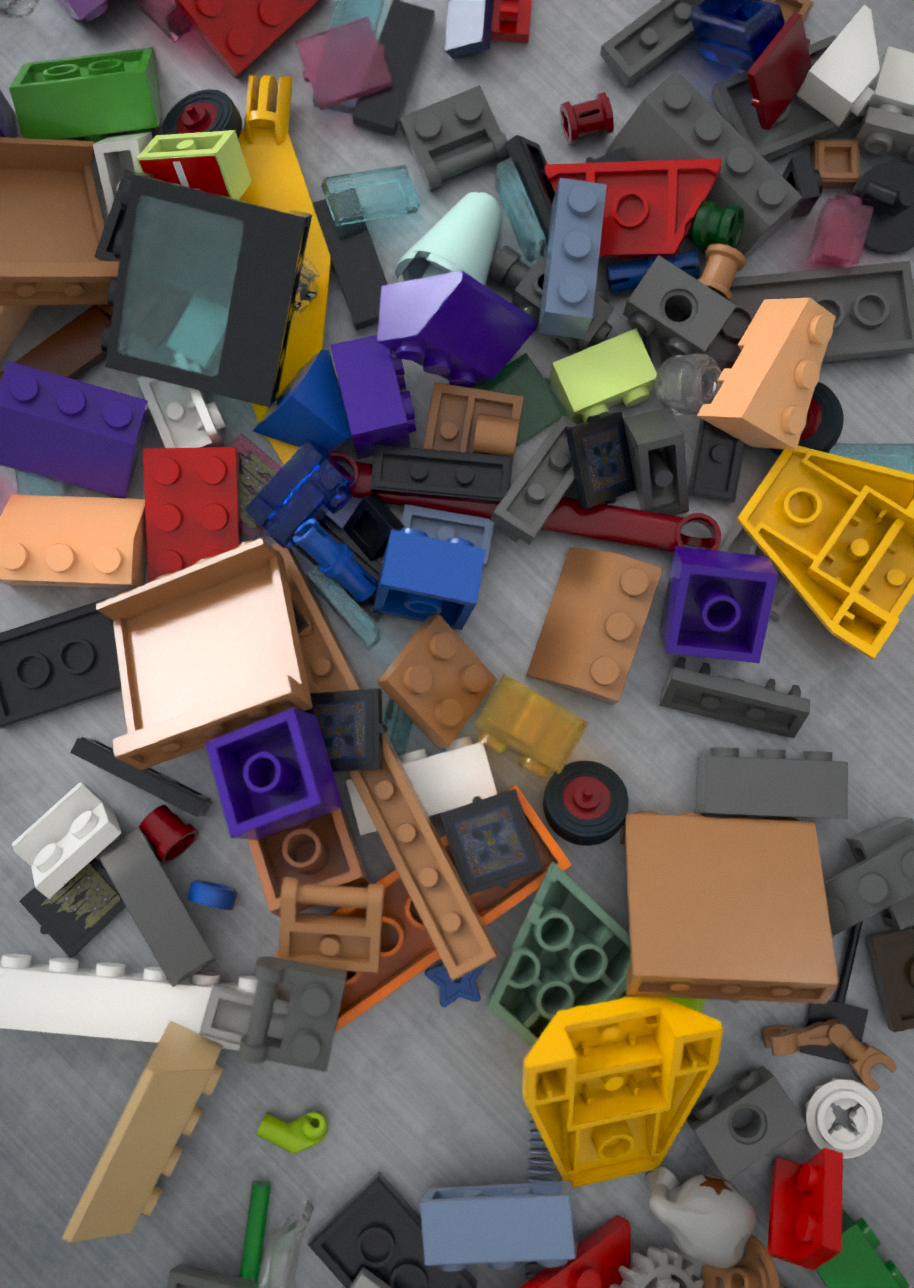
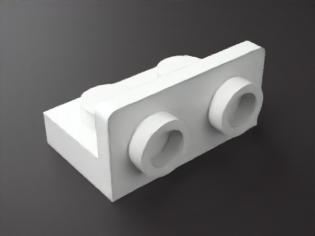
M81 782L12 843L13 852L31 866L35 888L50 899L122 832L114 809L85 783Z

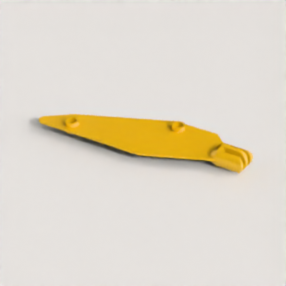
M249 75L244 129L241 131L238 140L252 183L240 197V200L284 212L296 210L312 214L300 280L302 284H307L306 289H309L308 292H311L315 287L316 289L319 287L318 295L311 303L309 300L304 301L300 299L299 293H302L304 288H298L296 302L301 303V306L295 308L299 309V311H294L278 393L279 397L297 372L323 350L331 256L289 135L293 78L290 76H280L279 85H277L276 78L273 75H263L261 81H259L257 75ZM252 403L259 423L270 407ZM266 436L295 479L302 481L311 476L314 459L313 451Z

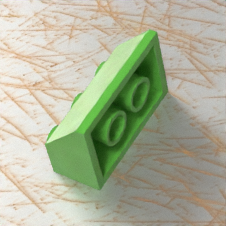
M153 47L23 63L9 87L24 138L64 140L67 138L83 137L84 141L96 142L109 137V133L127 131V135L153 132V128L159 126L162 115L156 58Z

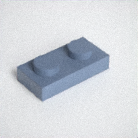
M404 505L401 522L404 528L418 529L427 533L429 538L447 541L450 538L468 540L474 544V547L486 549L483 567H487L494 529L493 521L488 518Z

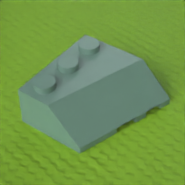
M552 861L485 1004L533 1047L558 1011L571 1009L576 1006L617 1000L626 991V974L631 961L630 934Z

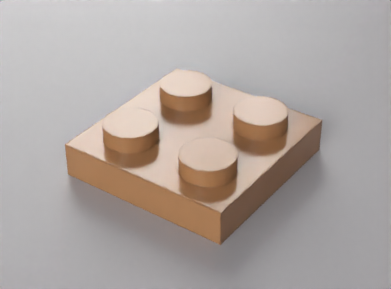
M439 614L429 616L378 680L377 684L437 748H444L450 746L494 685L497 678Z

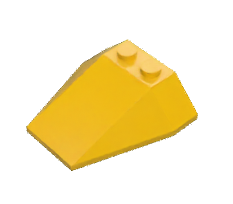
M798 446L797 450L784 449L738 516L737 522L828 631L873 660L900 621L898 616L914 594V474Z
M628 996L597 1004L576 1006L571 1009L560 1010L556 1013L524 1059L522 1095L563 1181H572L573 1188L652 1171L661 1165L718 1064L723 1027L719 1020L667 998L652 996Z

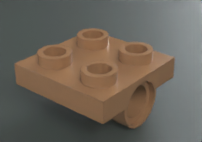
M434 382L423 449L513 457L514 460L524 397Z

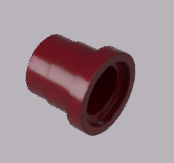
M161 805L154 809L143 819L139 826L141 832L157 850L155 856L162 864L170 863L182 855L194 843L199 834L192 824H185L167 805Z

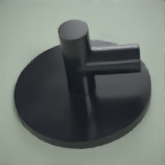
M899 161L882 163L868 170L854 185L847 205L848 222L855 237L867 248L879 253L894 254L914 247V165Z

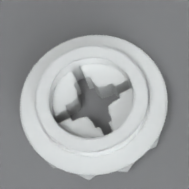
M832 1078L830 1082L822 1086H815V1093L810 1101L805 1102L806 1128L813 1142L821 1150L826 1147L843 1153V1159H848L866 1153L877 1142L883 1123L881 1107L873 1093L853 1079ZM832 1103L844 1110L852 1108L848 1117L852 1122V1127L855 1129L854 1132L841 1124L832 1127L831 1124L836 1119L830 1106Z

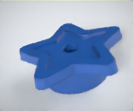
M444 963L427 969L425 975L440 987V1005L442 1007H447L459 997L478 1002L481 996L476 979L486 964L461 977L459 982L451 980Z

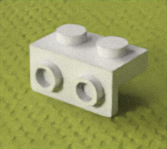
M183 350L174 353L177 362L171 364V366L204 374L198 360L190 363ZM144 376L137 378L144 397L148 401L149 409L165 448L218 447L224 444L219 429L226 427L224 419L215 401L207 403L203 391Z

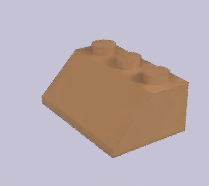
M570 547L526 676L610 705L618 703L663 568L619 553Z

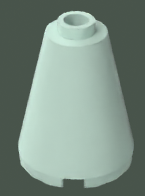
M483 192L466 194L401 257L395 271L396 278L398 279L402 275L404 281H410L463 270L485 285L503 221V212L496 199Z

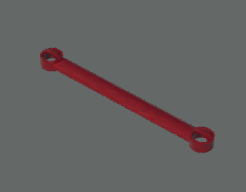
M341 451L326 453L317 460L313 469V478L319 492L325 498L333 501H343L350 497L363 499L364 496L375 494L371 493L370 490L373 464L357 462L349 454ZM343 462L353 469L354 477L335 476L322 470L330 463ZM320 481L338 486H346L347 488L331 490L324 484H321ZM376 493L385 503L403 506L407 504L491 519L494 510L498 506L496 504ZM567 497L561 499L541 528L543 530L674 552L675 546L685 547L684 545L716 550L721 541V530L718 523L711 516L703 513H692L686 517H678L602 503L588 509H581L579 499ZM688 523H700L710 531L712 538L691 537L680 532L682 527Z

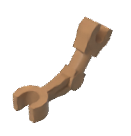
M837 1019L816 1022L802 1028H793L786 1025L762 1028L765 1048H771L774 1056L793 1054L801 1046H828L831 1043L835 1044L849 1057L847 1061L857 1078L866 1087L874 1091L880 1088V1085L870 1075L871 1068L875 1064L881 1063L892 1073L897 1069L892 1058L865 1042L861 1043Z

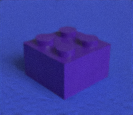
M378 334L330 345L358 460L374 456L375 444L411 447L409 433L417 431L410 392L400 393V390L406 389L402 359L396 356L395 351L377 342Z
M675 546L659 631L665 652L760 663L778 579V573L767 556Z
M290 708L205 742L230 838L259 840L343 808L316 715L296 708Z

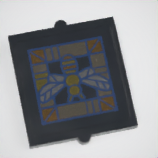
M615 412L603 417L598 415L589 416L587 422L565 429L581 509H588L601 503H615L616 497L637 490L622 412Z
M382 689L310 693L313 708L305 710V712L317 716L333 772L383 769V734L386 733L387 727L382 724Z
M516 789L485 799L476 796L472 800L473 803L439 814L459 876L469 895L498 885L502 888H507L510 881L543 870Z

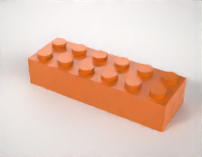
M513 785L506 791L516 789L543 870L510 881L507 888H502L498 885L469 895L485 926L538 890L552 861L563 871L572 866L517 785ZM445 833L442 836H440V839L456 871L458 872ZM396 868L373 883L385 885L379 972L347 971L335 1032L441 958ZM339 907L329 915L366 918L367 908Z

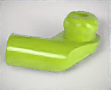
M316 1111L309 1112L289 1123L266 1113L256 1136L290 1153L296 1154L322 1142L328 1132V1123L325 1116Z

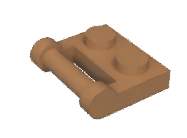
M284 877L280 905L279 958L343 971L378 973L385 885L369 883L368 888L303 884L300 883V878ZM298 904L367 908L366 918L298 913Z

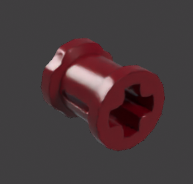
M605 92L598 93L594 100L571 105L568 101L560 105L562 128L569 144L576 143L578 137L600 131L605 135L613 133V112L610 100Z

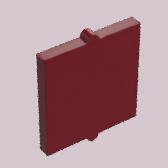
M798 13L791 15L747 72L753 96L751 105L756 107L760 126L765 130L771 128L800 90L808 71L812 68L808 48L810 39L806 38L802 15Z

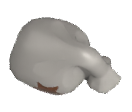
M659 1166L647 1173L645 1180L651 1193L650 1209L653 1215L670 1229L676 1246L685 1255L711 1268L722 1269L736 1265L742 1258L745 1244L752 1234L756 1223L754 1208L739 1193L736 1186L731 1181L727 1182L724 1177L711 1174L696 1175L689 1178L684 1184H681L676 1175L664 1166Z

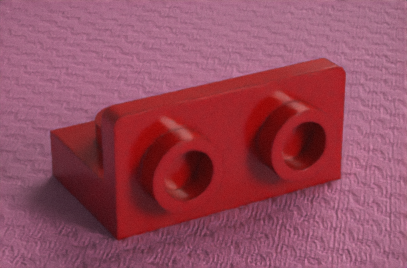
M825 1147L810 1160L804 1162L803 1165L782 1157H778L772 1162L767 1247L772 1257L814 1271L842 1252L843 1153Z

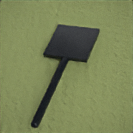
M863 921L851 927L835 1001L828 1000L826 1004L810 1003L805 1027L816 1022L837 1019L860 1042H862L869 1010L844 1003ZM833 1043L828 1046L808 1045L800 1047L801 1053L849 1064L847 1061L849 1057Z

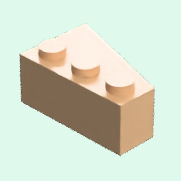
M811 298L765 299L738 344L742 351L731 369H723L717 381L722 386L711 404H703L697 416L751 447L797 450L801 433L806 425V416L813 392L819 381L820 369L826 348L832 337L836 316Z

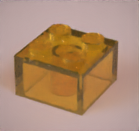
M503 674L475 722L473 729L480 733L477 739L478 742H483L484 746L500 755L504 752L505 748L521 757L517 765L539 778H545L547 773L551 775L560 774L586 729L588 722Z

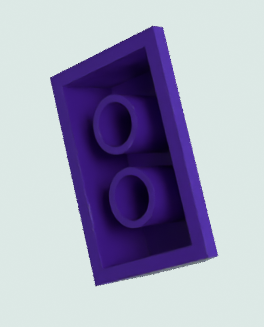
M463 270L381 286L377 342L395 351L398 358L412 360L423 366V371L449 380V385L472 388L476 386L478 381L495 379L536 330L535 319Z
M7 360L0 383V465L110 496L126 498L150 416L148 401Z

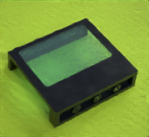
M146 172L131 174V181L125 182L121 194V209L126 211L124 230H119L114 245V257L120 260L117 278L111 280L107 297L108 305L113 307L111 325H106L101 340V350L107 353L105 367L271 407L278 398L312 214L296 210L290 212L280 211L154 179V174Z

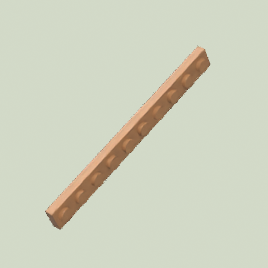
M283 538L270 546L283 557L291 598L309 624L298 635L310 693L362 690L363 687L289 543ZM384 733L383 769L348 771L451 980H458L496 959L500 954L387 734Z

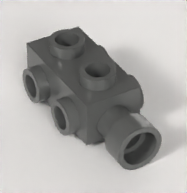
M505 245L492 261L488 277L500 286L506 284L514 290L512 304L535 319L537 326L539 324L543 291L538 283L544 282L546 259L540 255L530 268L520 261V254ZM596 289L593 318L584 338L577 339L552 335V341L560 349L568 353H572L575 349L580 352L587 349L590 345L594 346L604 342L613 328L608 323L614 307L609 304L608 298L600 290Z

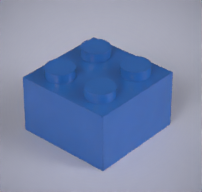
M404 528L400 531L391 529L382 559L372 612L424 622L429 616L439 614L451 628L462 630L477 604L486 549L476 548L472 542L460 538H450L447 541L429 538L427 533L414 528Z

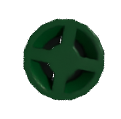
M704 201L700 205L694 221V246L706 249L712 244H723L736 249L743 233L744 209L737 205H731L726 209L719 208L716 202Z

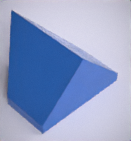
M321 350L297 372L252 432L322 455L336 451L352 439L329 350Z

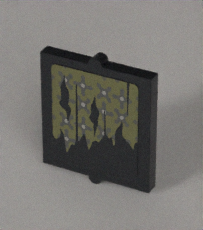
M96 858L90 861L50 899L34 887L19 901L41 925L40 932L42 934H49L70 958L74 957L126 908L107 871Z

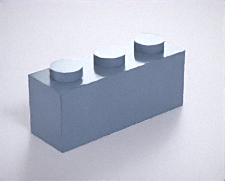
M560 178L552 203L538 333L583 339L593 318L607 184Z
M572 1181L428 1188L420 1202L425 1266L439 1265L442 1271L453 1272L466 1269L469 1264L488 1263V1266L492 1269H509L517 1266L519 1261H538V1265L542 1267H558L565 1265L568 1259L576 1258L578 1235Z

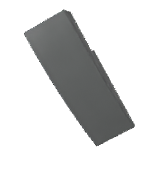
M139 828L109 844L98 854L120 897L172 987L215 962L213 955Z

